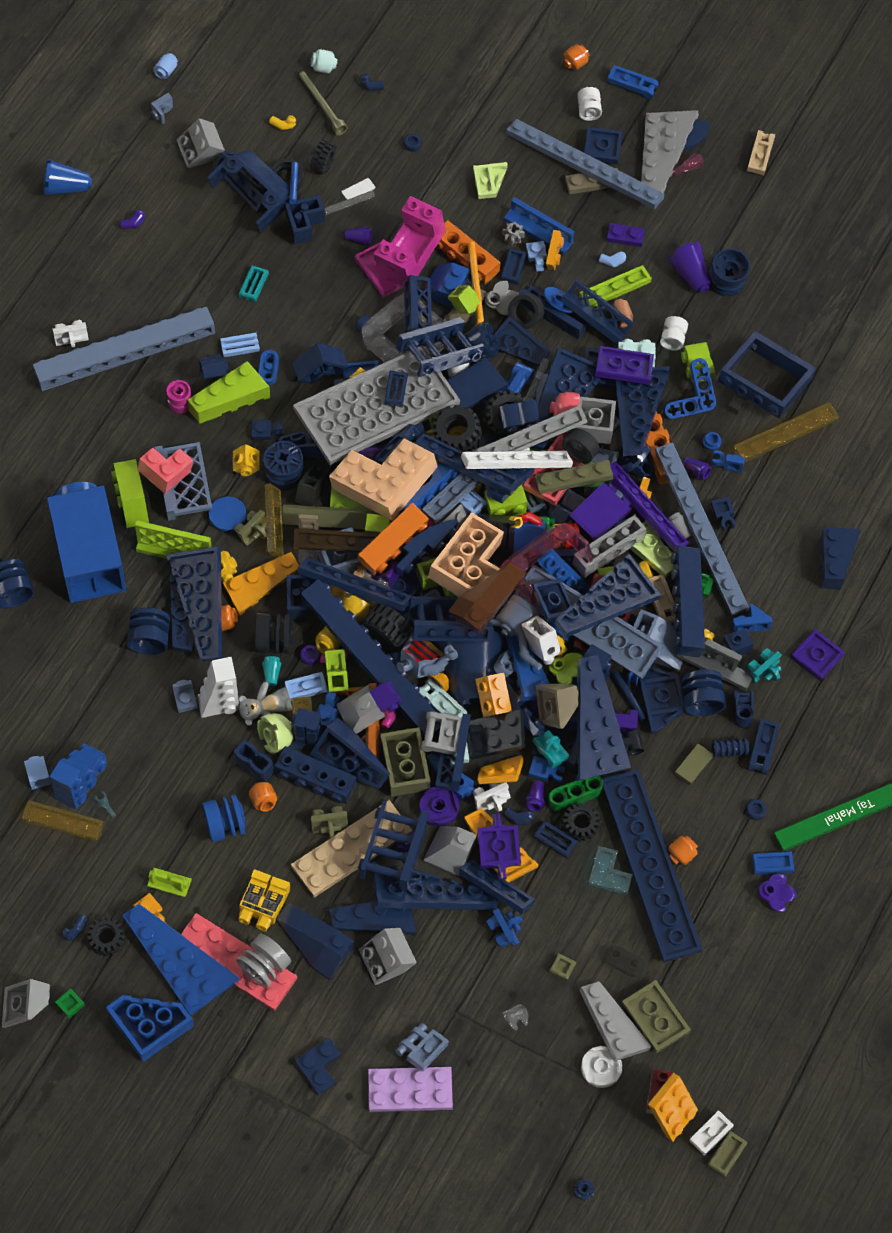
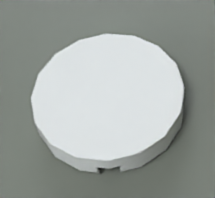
M594 1047L582 1059V1075L594 1087H609L616 1083L621 1076L622 1062L621 1060L614 1062L607 1047Z

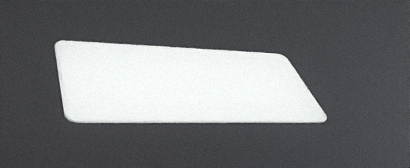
M367 178L343 190L342 193L348 201H351L375 189V186Z

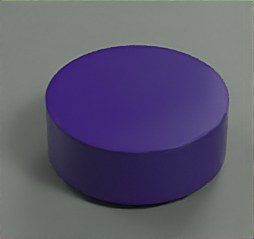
M307 645L302 648L300 658L304 664L314 665L319 661L320 653L317 647Z

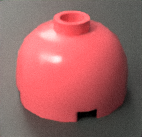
M575 392L561 393L557 396L555 402L551 401L549 413H553V416H556L579 406L580 394Z

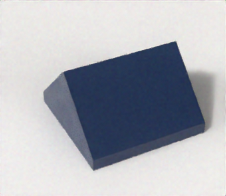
M561 579L531 585L549 625L554 624L564 611L573 606Z

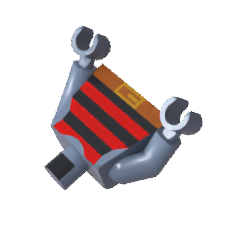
M411 633L401 649V659L397 663V669L400 673L409 671L416 678L438 675L444 671L449 660H455L458 657V653L452 645L445 647L444 654L429 641H413V633Z

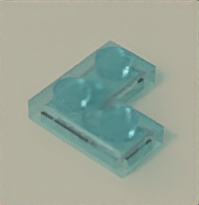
M598 846L588 885L627 895L632 874L613 869L618 851Z

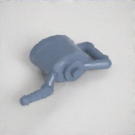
M512 595L509 600L505 601L504 607L497 614L496 618H492L490 622H492V626L500 627L503 635L517 636L521 658L535 667L536 670H541L542 665L529 655L526 636L521 624L535 616L541 618L542 614L526 600L517 595Z

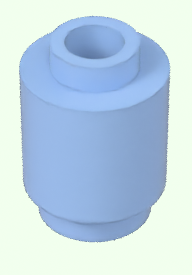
M171 53L163 55L154 66L155 75L158 78L167 79L177 66V58Z

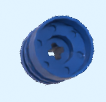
M236 794L230 795L232 803L228 805L226 797H222V807L218 806L215 799L202 802L212 843L225 840V830H229L231 836L236 837L234 829L238 827L240 835H245V816Z

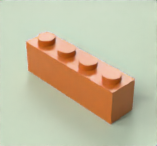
M411 503L358 554V561L373 575L377 572L382 573L387 568V563L391 559L395 560L401 554L400 550L418 533L420 534L428 528L429 518Z

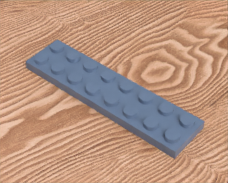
M533 565L514 595L529 602L544 616L531 585L556 580V578ZM562 582L572 605H574L582 594ZM618 617L573 634V636L587 645L591 646L593 644L610 654L612 661L641 679L644 678L663 649V645Z

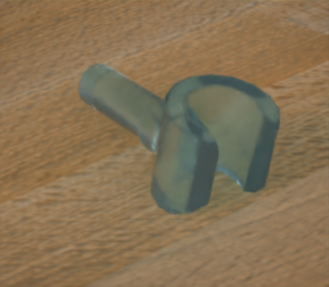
M101 791L104 797L101 800L97 799L95 795L97 805L104 807L110 816L115 818L116 814L108 804L106 793Z

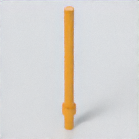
M469 242L468 252L472 286L481 301L475 242ZM481 301L475 310L476 325L484 322Z

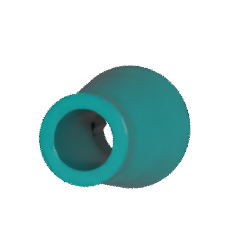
M268 656L262 662L265 681L268 682V686H276L281 667L280 658Z

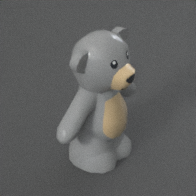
M263 682L257 700L240 696L239 711L245 719L246 725L250 726L259 715L263 717L271 714L270 712L291 711L292 705L287 688H281L266 696L269 686L268 682Z

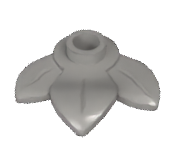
M500 281L495 284L493 291L487 293L485 302L488 307L496 309L501 315L508 316L509 303L519 293L508 290V281ZM491 298H496L497 302L493 303Z

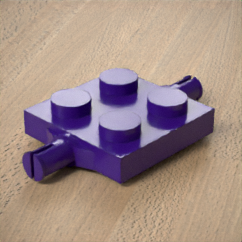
M495 813L492 815V826L478 828L481 868L498 869V880H502V875L503 880L507 879L505 868L521 866L518 826L501 825V814L497 813L496 820Z

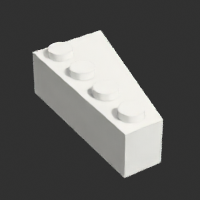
M227 657L211 661L207 671L208 676L204 678V686H201L200 694L197 695L201 718L223 713L232 714L239 710L237 682L232 658Z

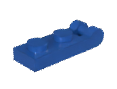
M616 65L613 66L607 82L642 94L647 99L653 97L654 90L659 85L655 79Z

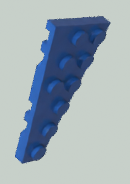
M141 904L136 905L122 915L191 1016L241 980V978Z

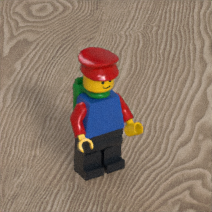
M532 512L515 516L509 515V517L504 515L477 514L478 517L504 532L501 544L494 553H508V555H512L510 559L518 567L524 561L539 554L540 549H544L545 542L546 545L551 544V547L554 549H578L579 551L580 530L577 522L555 524L554 518L537 516Z

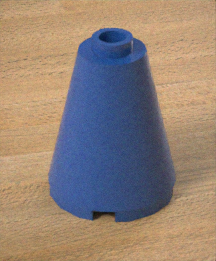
M50 159L46 160L45 167L47 169L44 174L43 195L87 192V189L91 188L92 178L89 177L88 173Z

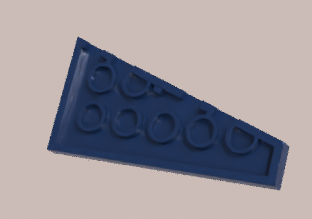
M560 347L556 350L538 402L541 422L553 417V413H549L551 401L555 402L557 396L561 393L575 392L579 393L580 397H586L601 379V377H595L597 364ZM552 438L531 447L541 451Z
M670 366L652 367L650 385L615 380L623 456L643 454L670 372Z
M372 860L373 864L379 865V861ZM390 864V866L388 867V868H392V869L399 870V869H397V866H395V865H391V864ZM413 870L407 891L399 889L400 881H397V878L373 872L377 908L496 910L498 902L497 898L476 885L472 884L468 887L458 884L459 881L451 879V882L440 880V876Z

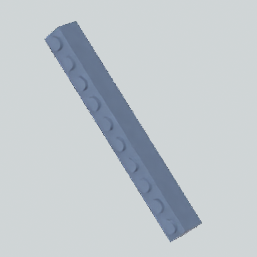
M197 308L192 312L179 314L174 318L164 319L159 323L146 325L135 331H128L122 335L110 337L107 340L95 342L83 348H76L65 354H58L47 360H40L33 364L34 372L41 390L45 391L215 334V326L208 308Z

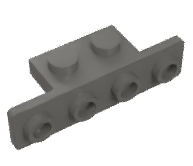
M709 639L706 640L705 649L700 657L677 655L678 658L703 670L709 669L720 672L723 680L744 690H747L752 680L750 673L737 667L742 655Z

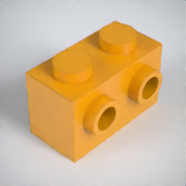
M504 673L475 679L483 717L512 711Z

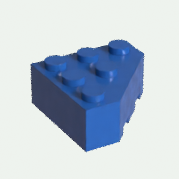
M85 743L81 745L80 751L74 750L68 755L69 759H61L50 775L56 800L74 809H77L79 805L85 802L86 793L95 786L98 774L102 773L107 766L105 754Z
M122 995L106 1007L109 1017L142 1062L194 1027L193 1019L181 1003L160 1002V1000L138 999Z

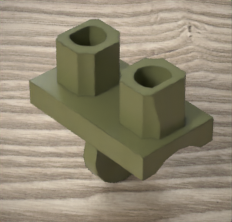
M262 510L258 513L251 511L246 518L248 523L246 525L238 524L234 528L243 545L248 546L258 537L264 539L267 536L265 530L270 523L265 517V512Z
M341 806L333 807L331 809L332 813L324 814V811L321 809L314 810L313 816H311L313 834L329 832L330 838H333L334 831H340L348 827L347 812L343 811Z

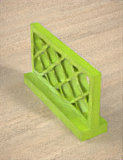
M136 520L135 529L138 541L136 552L167 559V554L211 547L210 537Z

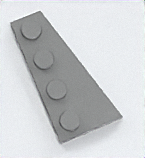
M600 982L581 987L579 991L614 1062L651 1049L652 1046Z

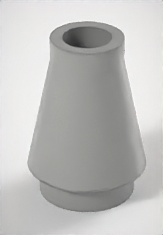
M677 512L668 518L686 540L692 536L684 515Z

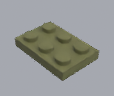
M656 980L622 1001V1005L656 1054L691 1031Z

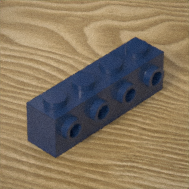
M286 746L275 764V773L281 779H290L302 788L308 787L313 789L314 793L329 796L336 803L342 802L347 804L357 784L356 776Z

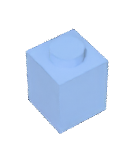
M34 756L24 761L32 790L51 785L44 756Z

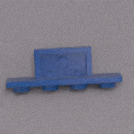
M550 549L537 560L542 569L556 579H561L564 584L583 596L587 593L589 584L553 549Z

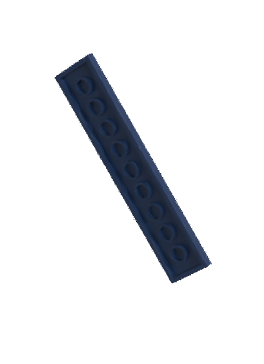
M639 769L602 779V788L663 963L702 952L698 935Z

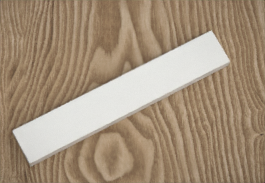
M567 451L462 452L461 455L466 469L569 468L573 464Z

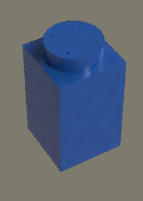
M75 482L59 488L54 493V496L47 497L70 603L127 591L104 486L97 487L90 482Z

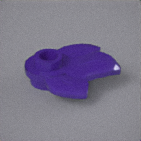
M783 874L772 875L768 881L763 882L758 888L759 897L764 901H768L770 907L778 912H785V902H790L797 897L795 890L791 886L786 885L787 877Z

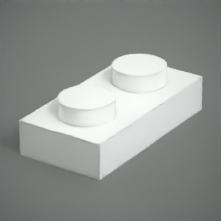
M718 1111L689 1141L705 1156L734 1125Z

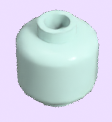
M318 49L315 53H312L310 64L313 66L314 71L328 74L332 71V68H336L337 58H334L332 51Z

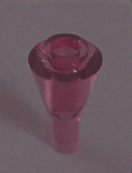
M694 152L681 166L673 169V174L677 176L684 171L703 168L705 162L702 155Z

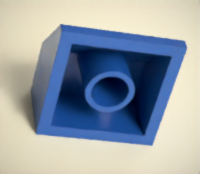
M455 263L436 266L430 277L431 300L454 308L448 296L459 285L468 284L470 269Z

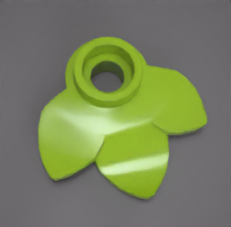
M569 653L563 658H555V661L549 664L550 672L557 677L559 683L572 685V678L577 677V660L583 656L578 653Z

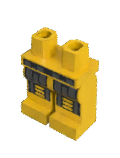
M254 869L248 888L239 905V922L249 925L251 918L258 919L256 928L266 932L271 924L274 925L289 894L290 882L274 876L271 880V875Z

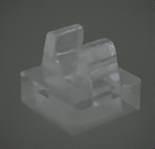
M519 1004L502 1012L505 1020L514 1030H518V1020H522L525 1026L528 1025L529 1014L523 1005Z

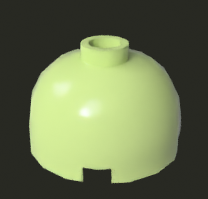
M272 713L258 720V734L260 740L265 739L268 744L264 746L267 751L275 754L291 744L293 739L291 721L281 714Z

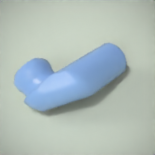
M618 252L611 257L602 254L599 262L611 267H617L625 262L626 254Z

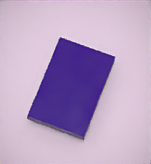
M599 346L595 377L650 385L654 354Z

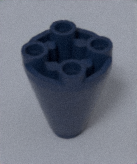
M489 322L479 323L464 335L472 346L484 345L481 359L497 356L500 349L498 340L493 338V329ZM459 340L452 344L457 351L465 349Z

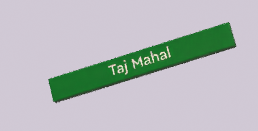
M892 783L775 832L774 837L782 852L892 806Z

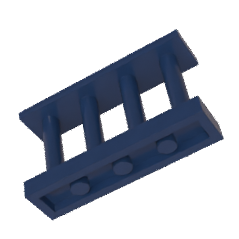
M460 317L400 334L396 349L399 353L410 351L420 363L417 376L422 377L480 360L484 345L472 346L462 334L465 321ZM456 337L465 349L457 351L448 339ZM441 342L449 353L441 355L433 343ZM426 346L434 358L426 360L418 350V347Z
M411 596L409 614H417L418 620H414L413 641L490 642L493 626L492 622H489L479 635L457 618L456 621H445L444 615H451L448 611L459 597ZM425 614L436 615L437 621H426Z
M383 801L381 808L377 807L375 813L377 821L365 858H361L358 865V870L361 871L360 878H365L367 870L397 878V881H400L399 889L407 891L428 825L429 813L421 811L420 817L415 819L387 812V802ZM386 819L412 826L415 829V833L408 836L381 829L383 820ZM378 836L407 843L410 849L409 852L405 851V853L379 847L375 844ZM374 853L401 860L405 865L403 869L396 870L370 863V860Z

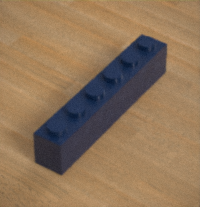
M678 546L671 555V564H673L671 579L674 581L672 597H675L673 614H675L676 618L673 625L676 631L674 646L677 647V655L700 657L705 649L700 548Z

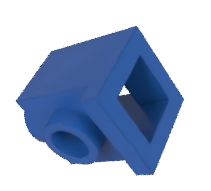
M463 773L460 783L463 785H460L459 792L453 791L461 802L465 797L469 798L475 789L474 781ZM448 775L443 783L452 784L451 777Z

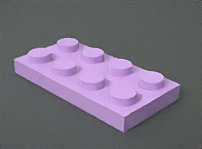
M429 1067L423 1072L418 1068L369 1069V1112L453 1110L451 1067Z

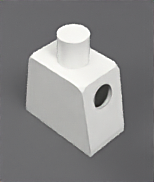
M535 616L521 624L531 651L541 658L544 664H552L555 661L554 656L560 653L556 630L539 616Z

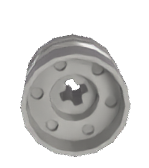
M260 933L250 943L254 952L245 949L243 955H239L236 958V963L249 979L263 988H268L271 985V981L277 979L273 970L279 973L283 972L291 963V959L275 941Z

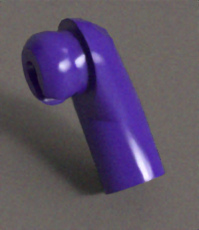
M137 210L130 219L121 220L122 229L139 227L145 219L144 212Z

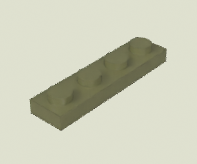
M609 460L535 475L539 495L613 479Z

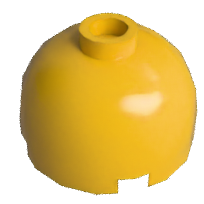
M341 591L339 598L344 603L343 607L347 612L350 610L357 619L355 621L358 624L373 607L362 599L353 595H347L344 591Z

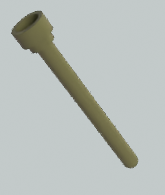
M301 71L299 73L300 78L331 120L333 131L336 135L344 134L348 129L346 123L336 117L307 74Z

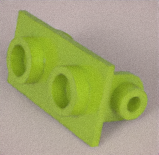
M153 868L149 873L150 879L147 886L186 897L192 879Z

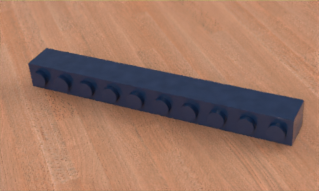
M319 579L301 593V599L377 686L386 681H391L402 700L398 704L399 711L414 728L420 727L421 736L425 738L427 712H436L431 707L433 706L432 702L426 696L422 697L418 686L414 682L410 683L407 680L405 672L400 673L397 667L393 664L395 662L388 653L385 654L381 650L382 646L376 639L372 640L370 638L367 628L364 625L360 626L355 621L357 619L350 610L347 612L343 607V601L338 596L334 597L332 595L329 585L326 582L322 583ZM435 722L433 737L439 733L441 722Z

